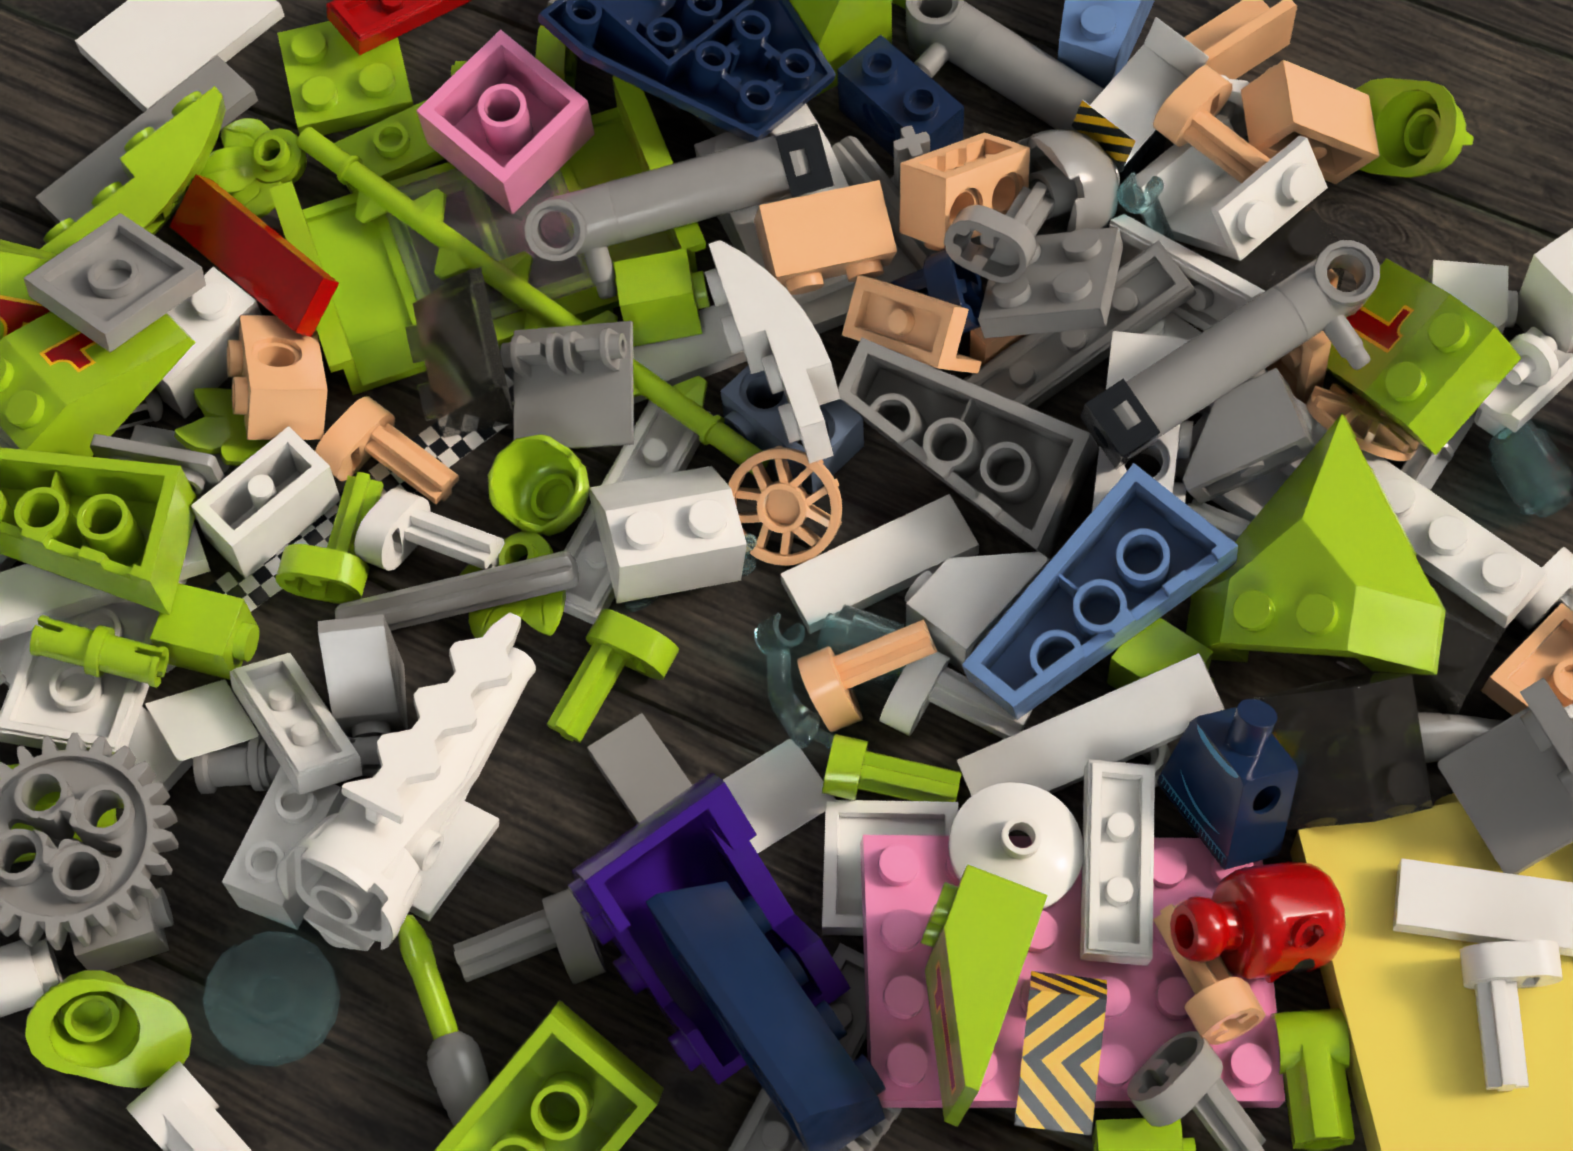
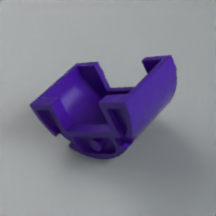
M709 773L574 868L572 872L576 880L567 886L583 910L580 914L598 941L604 946L613 940L621 952L622 956L612 963L630 990L637 995L646 989L676 1030L667 1039L686 1067L693 1071L699 1065H702L719 1085L747 1064L669 952L645 901L658 893L726 881L740 901L751 895L759 905L772 927L764 935L774 950L778 953L785 947H788L809 979V982L801 988L814 1006L823 1000L828 1004L832 1003L851 989L821 938L794 914L751 844L750 840L757 834L728 786L717 775Z

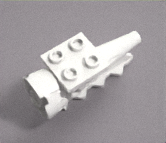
M509 612L494 623L483 637L458 641L451 646L449 657L454 675L447 683L418 688L414 694V706L418 721L412 729L383 734L377 741V753L381 769L372 778L344 783L342 785V795L347 798L339 812L325 817L286 853L277 865L276 879L284 896L289 901L294 893L297 892L301 899L310 906L302 917L327 937L356 950L368 951L375 941L381 942V950L388 948L398 935L409 911L427 921L431 920L499 827V818L466 802L465 799L471 786L479 777L527 682L536 671L533 660L522 650L513 647L521 626V617Z

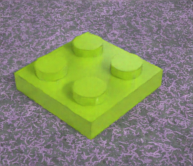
M330 21L277 33L299 134L307 127H312L321 135H327L378 123L414 106L398 37L359 56Z

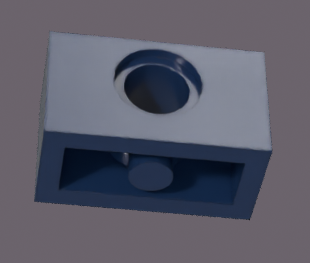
M879 35L837 69L839 110L893 158V141L901 139L900 129L905 126H912L915 134L925 131L929 134L930 152L963 140L964 106L882 35Z

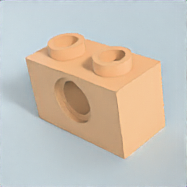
M240 315L238 340L227 341L228 377H233L232 411L234 415H244L247 440H272L288 426L303 440H321L324 435L328 389L317 330L314 331L312 337L294 332L276 316Z

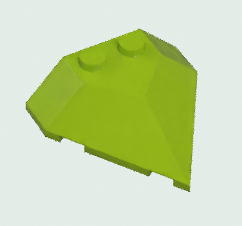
M1343 414L1337 418L1235 541L1238 545L1237 562L1192 594L1186 634L1213 651L1211 660L1247 662L1250 650L1354 657L1372 671L1437 675L1446 610L1422 570L1409 538L1376 474L1368 465L1355 440L1356 436Z

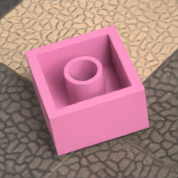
M501 29L416 110L427 144L511 215L595 135L588 100Z

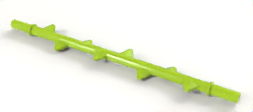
M312 127L305 128L299 134L296 144L300 149L334 172L339 182L344 185L350 184L359 190L356 219L367 224L389 212L439 248L434 270L438 278L445 280L465 271H471L527 312L524 330L618 321V317L607 310L582 322L528 283L533 257L523 251L497 261L443 222L447 195L438 188L412 200L363 165L362 158L357 155H349ZM633 358V398L643 395L697 434L702 444H711L738 465H741L748 458L762 451L724 424L725 419L722 416H713L703 409L708 384L704 378L698 375L671 386ZM770 460L762 462L764 468L767 467Z

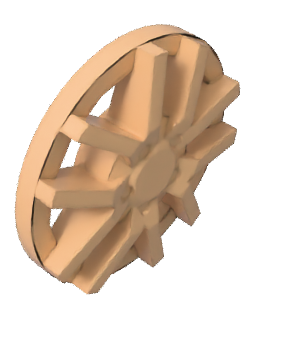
M1332 383L1329 390L1315 386L1306 402L1309 413L1327 430L1343 414L1356 436L1355 440L1360 449L1376 456L1395 461H1408L1413 458L1420 444L1366 400L1354 392L1352 394L1348 393L1338 384Z
M776 446L754 454L736 469L728 483L732 490L736 507L737 498L757 501V511L738 513L740 522L763 523L756 543L743 529L747 543L746 551L761 561L774 565H797L818 556L832 542L842 523V499L838 488L837 478L834 479L830 471L823 465V460L809 464L805 452ZM774 459L779 477L778 481H771L762 464L763 461ZM787 459L799 462L807 466V468L793 479ZM750 470H752L760 489L740 487L745 475ZM814 472L821 479L824 486L812 494H807L801 485ZM828 494L831 515L813 503ZM807 517L828 527L822 538L805 525L804 521ZM772 531L782 533L780 553L771 552L766 549ZM794 534L809 544L811 548L791 554Z

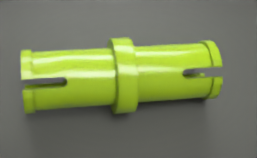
M41 615L38 618V625L34 626L30 639L31 655L44 656L82 666L87 675L100 678L104 673H109L147 683L155 688L161 684V677L165 675L169 660V649L167 647H157L115 636L113 628L98 625L93 630L54 620L46 615Z

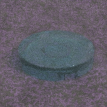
M266 931L252 935L254 939L247 940L239 946L233 945L220 956L207 977L203 1006L211 1031L228 1053L248 1064L276 1067L302 1059L323 1043L336 1022L341 994L335 970L315 944L295 933Z

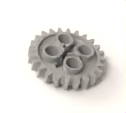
M78 733L71 734L65 750H59L51 737L45 736L42 743V755L34 758L24 746L17 747L20 765L11 769L6 764L0 762L1 933L8 937L19 928V936L28 946L33 947L45 931L48 942L55 950L62 949L68 932H73L84 947L90 946L92 927L99 924L111 937L117 935L114 916L122 912L131 919L139 920L141 916L133 901L139 895L157 900L160 894L150 882L151 876L172 874L173 869L167 860L159 855L161 852L177 849L179 845L173 833L164 830L178 822L171 806L162 805L170 798L168 791L161 781L153 782L156 774L147 761L135 765L136 758L126 745L112 755V748L103 736H99L94 741L89 751H87ZM52 792H61L60 798L51 808L44 811H35L36 804L43 796ZM114 808L124 809L122 816L115 824L105 828L97 827L98 820L105 812ZM23 823L33 826L35 830L11 829L14 824ZM75 832L84 844H81L79 841L71 840ZM49 836L53 837V839L61 841L58 848L55 846V844L52 842ZM99 849L113 852L122 850V854L117 858L101 855ZM29 852L36 853L35 860L30 867L19 873H10L11 866L18 857ZM90 869H99V875L91 886L82 890H72L75 879L82 872Z

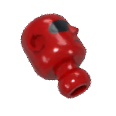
M1284 862L1244 867L1235 870L1219 882L1212 899L1194 896L1184 900L1174 909L1170 921L1172 941L1177 952L1189 961L1206 963L1221 956L1226 967L1234 976L1247 979L1265 978L1267 983H1273L1281 975L1308 972L1329 963L1342 946L1346 928L1345 908L1335 883L1321 868L1302 862Z

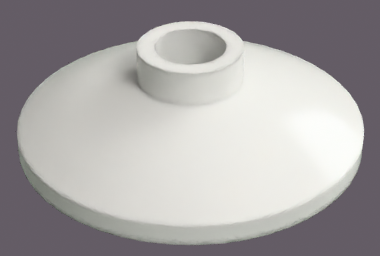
M1000 783L975 793L957 812L949 834V857L959 881L968 864L1048 895L1043 909L1055 904L1067 894L1075 883L1083 863V839L1078 823L1072 813L1051 793L1025 783ZM1013 830L1027 833L1031 838L1032 845L1027 848L1016 847L1011 843L1009 833Z

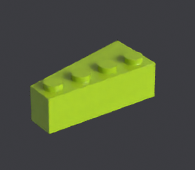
M0 447V554L170 615L195 520V514L191 505L198 498L181 466Z

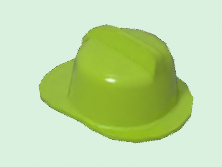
M1383 78L1370 80L1356 88V90L1369 95L1380 155L1359 169L1370 174L1406 178L1438 173L1455 161L1461 153L1463 146L1473 145L1474 137L1466 131L1463 112L1456 105L1454 97L1443 85L1430 81Z
M83 970L69 975L56 986L50 987L49 991L37 999L29 1012L25 1030V1037L32 1055L45 1067L66 1074L78 1075L116 1086L131 1088L151 1086L178 1061L183 1065L189 1056L192 1037L185 1015L171 1001L153 992L128 986L118 976L103 970Z

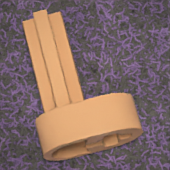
M1204 65L1191 74L1165 100L1155 116L1153 128L1178 147L1184 146L1187 143L1191 144L1237 181L1243 183L1270 159L1216 118V115L1230 97L1233 89L1232 83L1209 66Z
M364 396L351 405L323 435L315 449V452L330 466L333 476L339 481L347 480L348 475L353 476L372 456L434 504H437L440 500L445 501L452 494V487L459 481L458 474L393 427L395 422L394 415L369 396Z
M923 619L839 655H835L831 647L827 646L798 658L797 662L811 701L828 730L835 732L863 719L852 687L937 652V649Z
M1170 904L1160 910L1161 915L1154 918L1153 921L1195 993L1187 1001L1184 1008L1201 1038L1204 1037L1211 1045L1223 1044L1245 1034L1257 1026L1266 1016L1248 982L1239 977H1232L1221 956L1206 963L1189 961L1182 957L1173 944L1170 931L1171 916L1179 904L1175 906Z

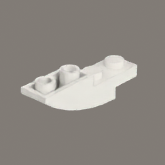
M721 240L710 243L709 248L715 268L704 273L715 306L719 307L727 304L731 315L720 318L731 353L744 351L751 374L764 370L772 394L784 391L788 404L778 406V411L789 443L802 441L809 464L834 456L820 405L838 400L840 396L831 361L819 334L805 311L789 291L765 268L743 252Z

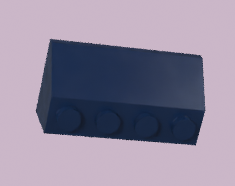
M724 881L658 893L645 901L669 952L806 1151H838L885 1119L879 1097L877 1096L886 1090L882 1080L863 1054L852 1060L839 1040L847 1035L842 1023L825 1000L814 1006L801 987L809 982L806 973L788 947L777 953L764 934L770 931L772 927L751 895L740 901L729 884Z

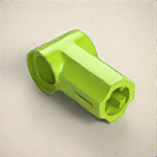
M1340 1008L1272 1013L1271 1017L1275 1019L1280 1052L1279 1075L1283 1074L1293 1149L1320 1151L1351 1145L1355 1140L1345 1072V1070L1349 1069L1350 1045L1347 1023Z

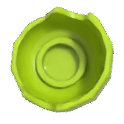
M543 434L520 437L513 440L497 454L488 473L489 499L492 506L510 523L525 532H534L546 536L563 532L581 515L589 497L590 485L586 466L581 463V460L568 447Z

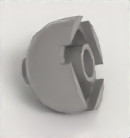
M1064 129L1042 131L1016 142L1030 147L1028 188L1032 190L1037 182L1043 183L1048 186L1045 196L1055 200L1054 207L1036 235L1072 232L1081 228L1102 229L1109 226L1110 220L1114 218L1117 211L1120 176L1115 163L1098 142L1087 134Z

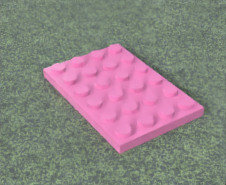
M863 835L860 842L868 1061L886 1088L885 1091L877 1095L882 1108H943L925 976V967L932 947L920 942L944 882L958 886L959 883L949 857V836ZM1009 836L1011 843L1016 847L1027 848L1032 845L1030 836ZM1154 838L1153 919L1161 915L1160 910L1170 904L1175 906L1190 897L1199 896L1212 899L1215 889L1224 877L1244 867L1263 865V860L1224 870L1200 838ZM1082 867L1075 883L1067 894L1055 904L1042 910L980 1090L969 1108L1017 1107L1031 971L1107 980V1003L1095 1108H1136L1127 1094L1129 1082L1135 1073L1169 1039L1184 1032L1197 1031L1184 1008L1187 1001L1195 993L1154 921L1153 959L1148 966L1080 960ZM1239 977L1248 982L1266 1016L1257 1026L1245 1034L1219 1045L1210 1044V1046L1222 1061L1223 1070L1220 1078L1242 1108H1279L1285 1102L1283 1074L1279 1075L1280 1052L1275 1019L1271 1017L1272 1013H1277L1274 982L1267 983L1265 978L1247 979Z

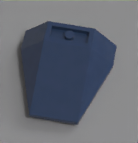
M556 0L539 13L537 20L581 60L748 142L763 139L831 84L836 76L833 68L789 0Z

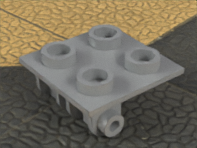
M632 321L515 330L511 342L502 343L500 349L501 362L505 368L513 367L514 440L520 437L543 434L552 437L569 449L634 445Z

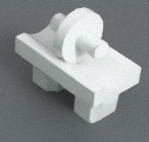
M1534 326L1526 333L1516 336L1509 342L1521 356V360L1478 407L1474 418L1476 425L1499 440L1505 441L1513 432L1516 433L1573 379V354L1557 349L1555 340L1549 336H1544L1543 332Z

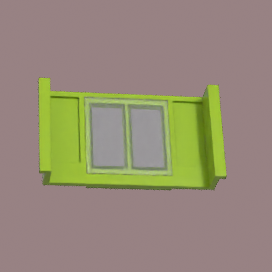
M613 76L617 107L591 115L595 135L513 215L450 162L389 181L388 183L412 200L436 188L447 195L444 223L497 261L523 251L533 257L528 283L579 320L585 322L607 310L613 313V308L619 307L618 293L611 298L603 300L599 298L596 285L592 283L584 253L563 261H550L540 258L533 252L525 239L524 226L528 214L537 204L550 197L671 165L673 161L644 91ZM292 181L269 188L286 240L339 282L316 330L331 373L343 369L353 395L437 367H441V370L500 351L502 343L511 342L515 330L525 329L527 312L471 271H465L445 280L438 278L434 270L439 248L389 212L367 224L356 219L359 191L302 210ZM559 211L549 212L542 219L541 232L550 243L564 245L572 240L574 225L565 213ZM698 222L608 246L614 268L615 261L686 248L693 273L697 272L695 252L705 249L706 242Z

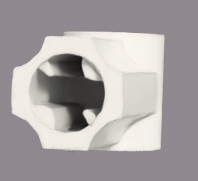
M180 1061L126 1107L163 1151H252L216 1111L220 1106Z

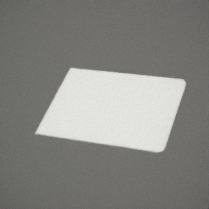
M225 679L145 703L178 761H185L252 740L259 735Z
M793 739L784 741L723 779L757 834L750 840L757 853L825 812L826 800H836L834 796L822 793L824 781Z

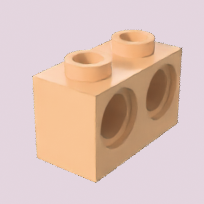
M984 132L901 162L899 233L923 241L924 246L928 249L941 251L946 249L944 245L946 231L960 210L967 206L982 205L1006 214L1023 186L1029 187L1030 147ZM974 230L971 239L982 234Z

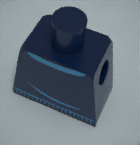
M1246 699L1241 701L1237 707L1200 715L1190 721L1157 780L1158 785L1224 870L1279 855L1298 778V769L1295 761L1272 734L1277 721L1276 711L1266 702L1257 699Z

